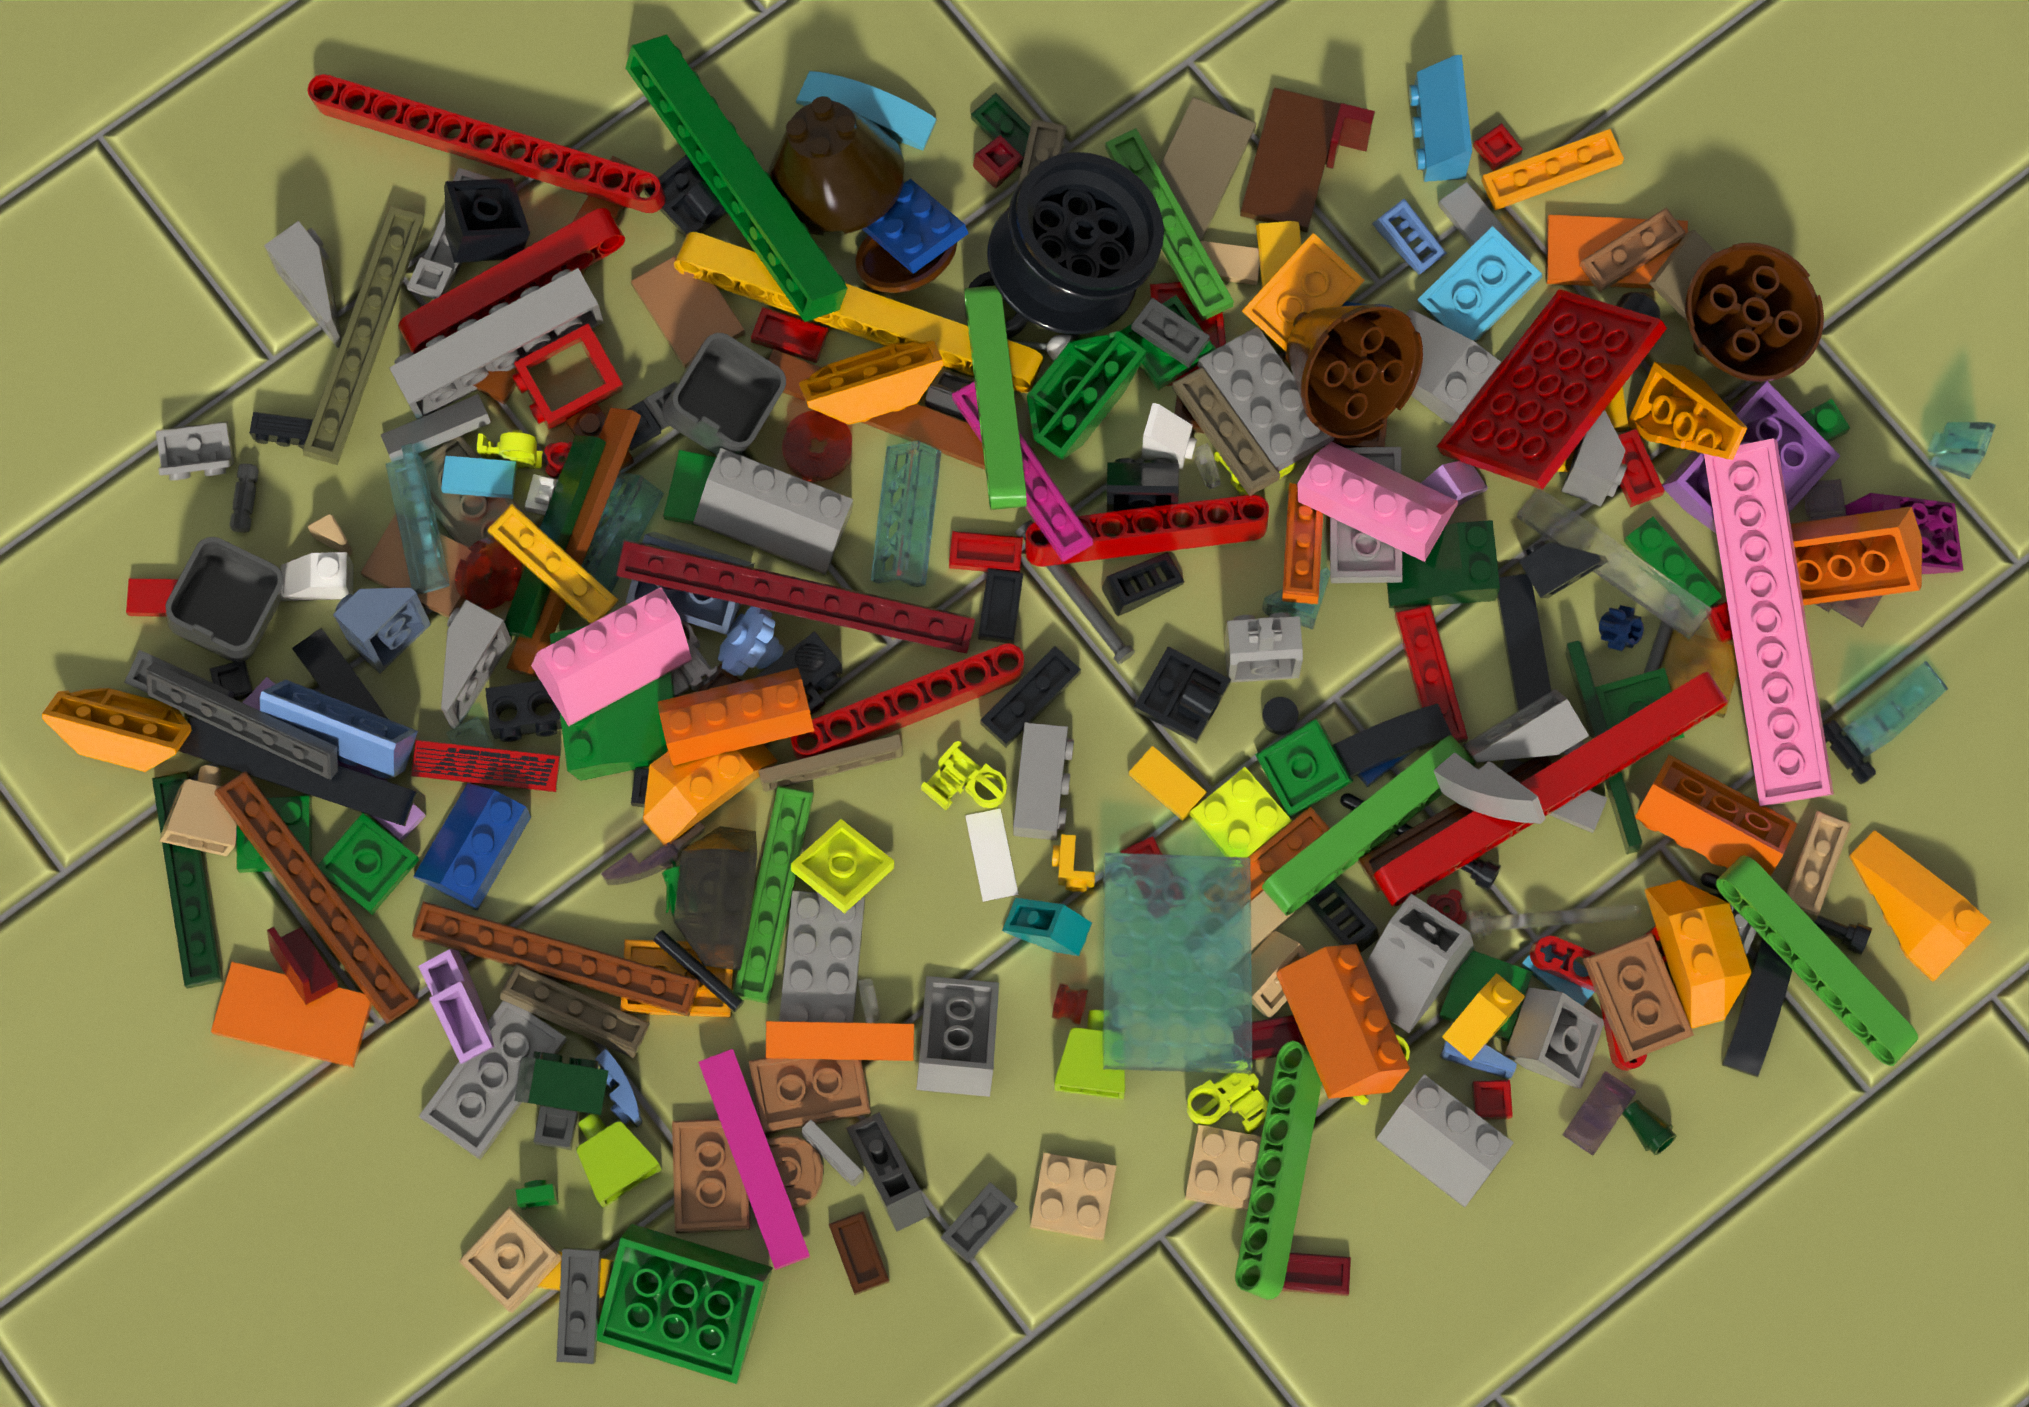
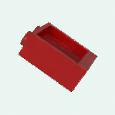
M589 323L514 362L516 373L511 375L520 393L523 394L527 391L533 401V404L529 405V409L538 425L544 422L548 430L564 423L567 419L592 404H599L623 391V383ZM580 342L603 385L551 412L528 369Z

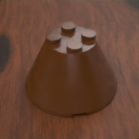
M1739 243L1717 253L1715 252L1697 269L1691 279L1686 295V318L1694 341L1693 348L1696 354L1723 372L1748 381L1764 382L1777 380L1799 369L1815 352L1821 339L1824 325V310L1821 296H1817L1813 285L1808 279L1810 274L1792 256L1780 249L1765 244Z
M1385 304L1319 308L1309 313L1302 312L1295 318L1294 328L1288 339L1286 360L1291 366L1305 413L1319 430L1329 436L1340 439L1363 437L1383 427L1384 423L1382 421L1396 408L1401 410L1405 406L1416 387L1423 363V345L1420 333L1415 330L1410 321L1411 318L1405 313Z

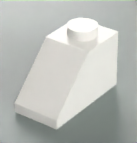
M1152 403L1143 435L1142 459L1148 461L1168 459L1171 463H1179V469H1183L1185 458H1193L1197 439L1191 438L1193 425L1160 404Z
M310 553L282 564L281 572L284 585L282 601L343 599L348 594L353 595L354 565L348 553Z

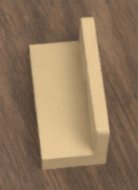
M1273 931L1228 981V984L1235 991L1248 997L1263 1016L1271 1019L1287 1001L1276 973L1279 969L1309 954L1299 942L1277 931Z

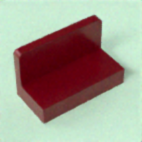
M1341 103L1330 143L1326 167L1334 168L1339 145L1367 151L1375 111Z
M274 927L267 930L270 952L305 1005L338 988L336 978L302 927L280 937Z

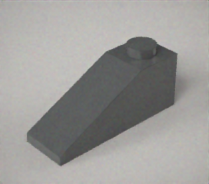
M880 1112L847 1127L848 1134L896 1232L929 1217L930 1214L921 1191Z

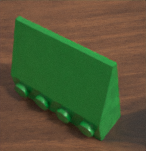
M586 626L551 633L550 642L553 644ZM672 671L570 726L567 725L560 713L567 772L583 781L631 771L636 768L649 767L651 763L668 752L657 702L675 697Z
M630 1224L620 1238L598 1324L597 1341L737 1384L763 1306L773 1267Z

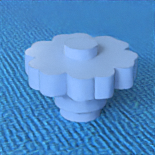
M751 606L746 614H740L736 618L727 634V638L720 646L718 660L722 662L723 670L734 676H742L748 667L753 668L755 666L758 669H766L783 655V645L779 644L778 638L773 636L775 621L771 619V612Z

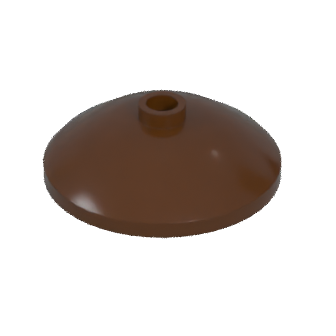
M868 235L858 249L855 263L861 280L874 290L887 293L912 291L929 284L944 272L955 255L957 243L913 274Z

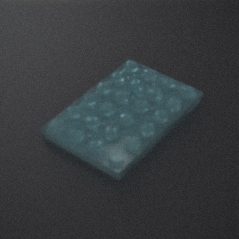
M1126 853L1104 854L1103 1069L1251 1074L1250 858Z

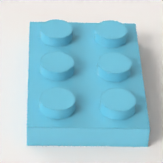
M1492 226L1417 300L1438 323L1476 342L1542 278V273Z

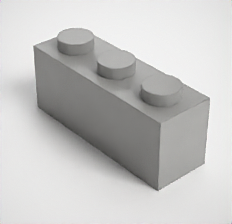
M1024 723L1013 836L1057 840L1058 829L1065 830L1067 808H1060L1061 794H1069L1070 773H1064L1065 760H1072L1074 739L1067 738L1068 727Z

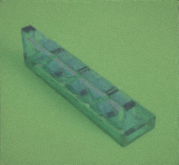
M918 440L887 446L871 573V581L876 583L900 580L914 587L926 586L941 451ZM906 454L905 464L898 472V456ZM901 487V497L894 505L893 496L898 488ZM897 520V531L890 539L889 529ZM893 554L892 570L885 571V562Z
M412 443L401 446L404 458L386 463V469L411 587L417 595L448 587L450 582L424 461Z
M618 473L589 548L593 545L594 547L582 563V567L610 593H612L620 578L616 576L623 540L639 542L664 495L662 491L641 475ZM627 484L624 491L617 496L622 485ZM610 515L606 524L600 527L603 520Z

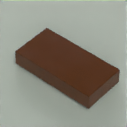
M864 1211L830 1223L829 1228L854 1295L889 1283Z

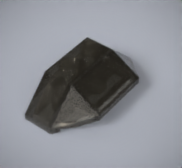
M719 826L681 852L673 922L697 953L704 966L739 971L741 969L751 919L758 854L756 831Z

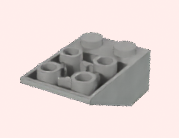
M1410 894L1389 921L1365 964L1388 1019L1408 1033L1411 1032L1475 949L1469 931L1413 894Z

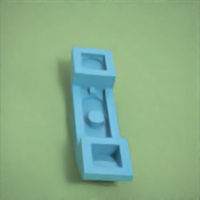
M809 71L796 99L797 104L806 106L817 97H828L831 101L847 106L891 133L894 140L924 151L937 122L936 118L929 113L886 91L856 80L823 72Z

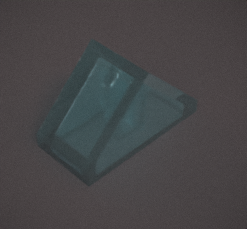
M1328 567L1320 570L1318 604L1282 601L1281 589L1264 598L1262 609L1265 615L1270 616L1274 613L1284 612L1291 614V617L1300 616V626L1314 629L1331 573Z

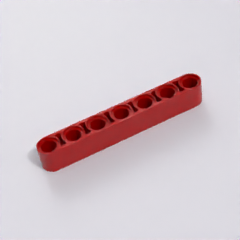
M607 208L596 209L409 313L400 320L398 329L411 352L416 354L427 348L426 344L430 340L442 335L446 338L458 331L457 328L464 322L471 319L478 321L490 315L489 311L496 305L507 302L509 305L520 299V295L525 290L533 286L541 288L552 282V277L566 269L573 271L577 268L581 271L614 253L624 244L625 236Z
M1244 495L1077 516L1093 539V545L1064 562L1061 561L1036 522H1033L1026 530L1025 555L1031 564L1045 567L1254 541L1262 538L1267 532L1269 505L1261 496ZM1254 516L1257 517V519H1250L1248 517ZM1212 521H1221L1223 523H1214ZM1178 525H1185L1188 527L1180 528L1178 527ZM1144 529H1149V530H1152V531H1151V532H1144V531H1142V530H1144ZM1107 534H1116L1117 536H1108ZM1036 542H1044V543H1046V545H1038V544H1035V543H1036Z
M1002 644L812 720L813 732L791 737L793 753L797 760L863 744L1014 684L1023 676V652L1014 644ZM1004 658H1012L1018 665L1012 670H1004L999 666V662ZM972 671H978L984 675V679L979 683H970L965 677ZM940 684L951 688L950 693L943 697L936 696L932 690ZM907 697L914 698L918 702L917 706L911 710L902 709L899 703ZM876 710L884 714L883 720L879 723H870L865 719L866 715L871 711ZM838 724H846L851 728L849 734L842 737L834 735L832 730ZM806 737H811L817 740V745L811 750H804L798 746L799 742Z

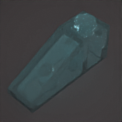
M1925 661L1864 709L1843 730L1866 757L1892 741L1948 688L1928 662Z

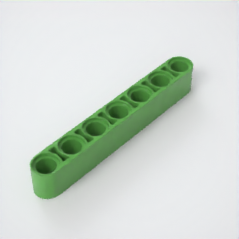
M996 285L965 288L966 315L990 510L1026 507V486L1002 295Z
M1452 735L1444 738L1273 873L1261 888L1285 916L1290 915L1358 862L1359 858L1368 854L1441 796L1443 793L1433 770L1453 753L1458 754L1473 766H1475L1476 761Z
M1745 855L1740 856L1717 879L1716 886L1722 896L1880 1062L1888 1066H1894L1917 1042L1918 1034L1913 1026L1754 859Z
M1296 1041L1284 1044L1277 1055L1235 1273L1236 1284L1241 1290L1266 1300L1277 1297L1284 1286L1322 1085L1307 1047Z

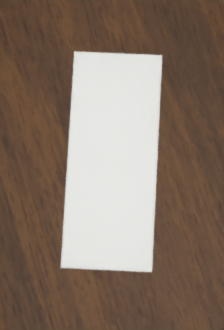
M1001 808L965 815L983 902L1019 895Z

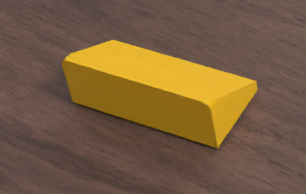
M1285 221L1256 225L1262 288L1301 246L1299 222Z

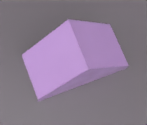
M1461 461L1442 464L1421 482V484L1457 500V507L1488 489L1475 467Z

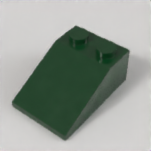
M1493 520L1458 522L1446 525L1425 562L1402 551V582L1386 583L1389 608L1496 601L1500 590Z

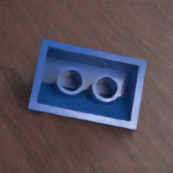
M467 783L414 874V878L478 911L531 819L527 807L496 790Z

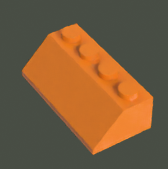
M1912 507L1791 524L1803 605L1919 591L1922 587V537Z
M798 668L657 702L672 766L814 731L805 689Z
M1668 755L1635 815V819L1641 821L1646 828L1652 831H1659L1671 837L1683 848L1695 850L1706 856L1714 865L1729 868L1740 856L1745 855L1754 859L1770 876L1781 860L1798 824L1766 806H1759V802L1671 755Z
M1357 945L1327 946L1279 969L1276 975L1328 1099L1391 1092L1409 1071L1410 1067Z

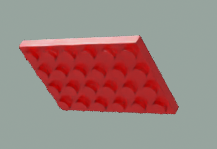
M1559 289L1436 447L1443 456L1543 490L1667 329L1665 324L1659 318Z

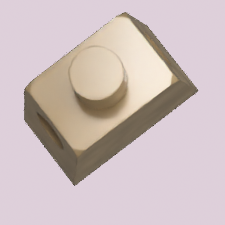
M208 765L201 766L197 781L191 779L184 780L173 801L160 835V842L226 857L232 851L236 844V822L214 794L215 790L221 787L219 786L221 770L219 768Z

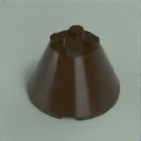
M821 96L798 110L787 123L786 131L772 159L768 174L782 197L788 200L797 218L806 225L809 233L824 236V232L843 231L844 234L852 233L873 224L884 216L895 204L902 191L905 164L897 142L887 131L847 106L831 101L828 97Z

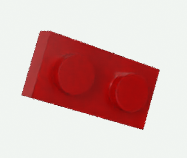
M1637 429L1618 435L1626 450L1621 463L1627 465L1620 486L1630 508L1663 496L1665 490Z

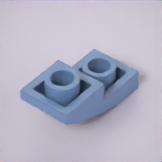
M604 1049L595 1060L599 1061L600 1069L609 1070L606 1084L610 1088L615 1084L618 1086L609 1094L614 1103L610 1109L623 1124L631 1121L638 1128L642 1124V1117L636 1096L621 1067L612 1055Z

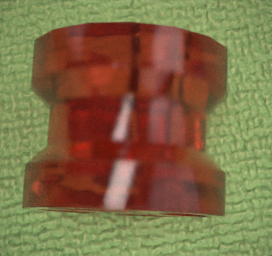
M1060 983L1052 1018L1059 1020L1064 1017L1071 1019L1073 1024L1080 1025L1089 989L1080 988L1079 990L1070 989L1068 984Z

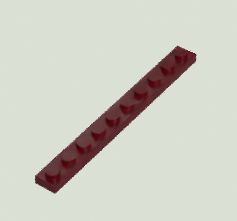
M627 539L623 540L616 576L965 654L968 652L975 624V618L971 616Z

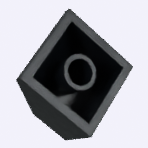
M512 178L445 182L446 238L454 263L506 260L525 249L530 231Z
M1119 458L1115 462H1107V512L1178 504L1179 463H1171L1168 459H1153L1150 463H1136L1134 459Z

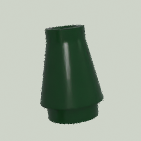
M1639 1100L1631 1103L1622 1113L1645 1151L1650 1150L1654 1155L1663 1152L1677 1137L1672 1131L1673 1126L1645 1107Z

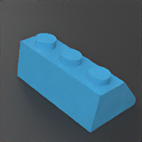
M1454 55L1418 71L1414 85H1409L1410 106H1416L1417 117L1412 118L1413 137L1420 140V149H1416L1417 170L1423 169L1424 182L1465 179L1472 154L1462 55Z

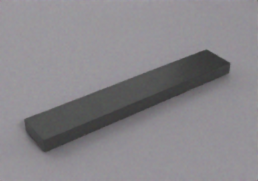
M155 662L146 669L148 696L331 780L338 772L337 746Z

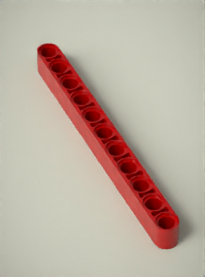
M317 75L308 84L307 91L310 99L319 112L326 116L644 213L657 212L665 204L666 196L661 183L650 172L331 75ZM333 91V94L328 99H320L324 92ZM360 100H365V103L362 107H360L359 109H352L354 103ZM397 110V113L392 118L383 119L388 111ZM429 120L424 128H415L419 121ZM461 129L457 137L447 138L452 130ZM493 139L489 147L479 148L482 141ZM526 149L521 157L511 158L515 150ZM548 159H558L553 167H543ZM580 169H590V172L585 177H575ZM612 179H623L619 186L614 188L607 187ZM644 189H655V192L650 197H640Z
M1704 672L1520 784L1538 796L1546 817L1714 715L1728 704V700L1709 672ZM1473 811L1381 867L1373 874V878L1391 906L1396 907L1404 903L1410 894L1414 896L1534 823L1498 819Z

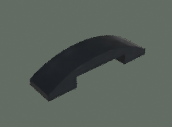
M322 628L292 647L294 653L325 695L388 719Z
M1434 704L1365 729L1335 743L1334 747L1352 778L1416 749L1422 751L1434 746L1452 734L1439 705Z
M1762 937L1755 955L1754 967L1737 1023L1732 1031L1722 1066L1755 1077L1759 1076L1792 973L1790 966Z

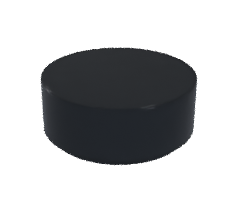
M1275 697L1269 700L1264 706L1262 721L1265 728L1277 735L1291 732L1298 721V708L1293 701L1285 697Z

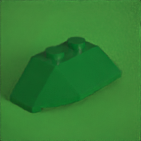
M1120 331L1111 332L1109 335L1069 342L1027 394L1034 441L1061 460L1083 446L1125 393L1146 356L1147 350Z

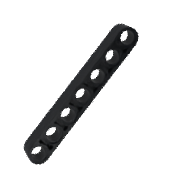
M190 716L187 718L186 722L191 725L192 731L178 750L180 752L240 772L246 771L249 775L406 826L417 794L416 791L338 766V772L330 780L209 723Z

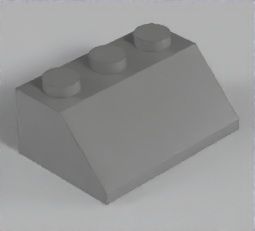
M1425 1074L1407 1095L1376 1138L1383 1146L1464 1208L1514 1143Z

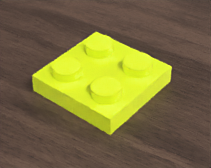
M1246 767L1193 808L1189 814L1235 868L1292 822L1290 817Z
M842 819L836 822L791 863V871L844 914L894 869V860Z

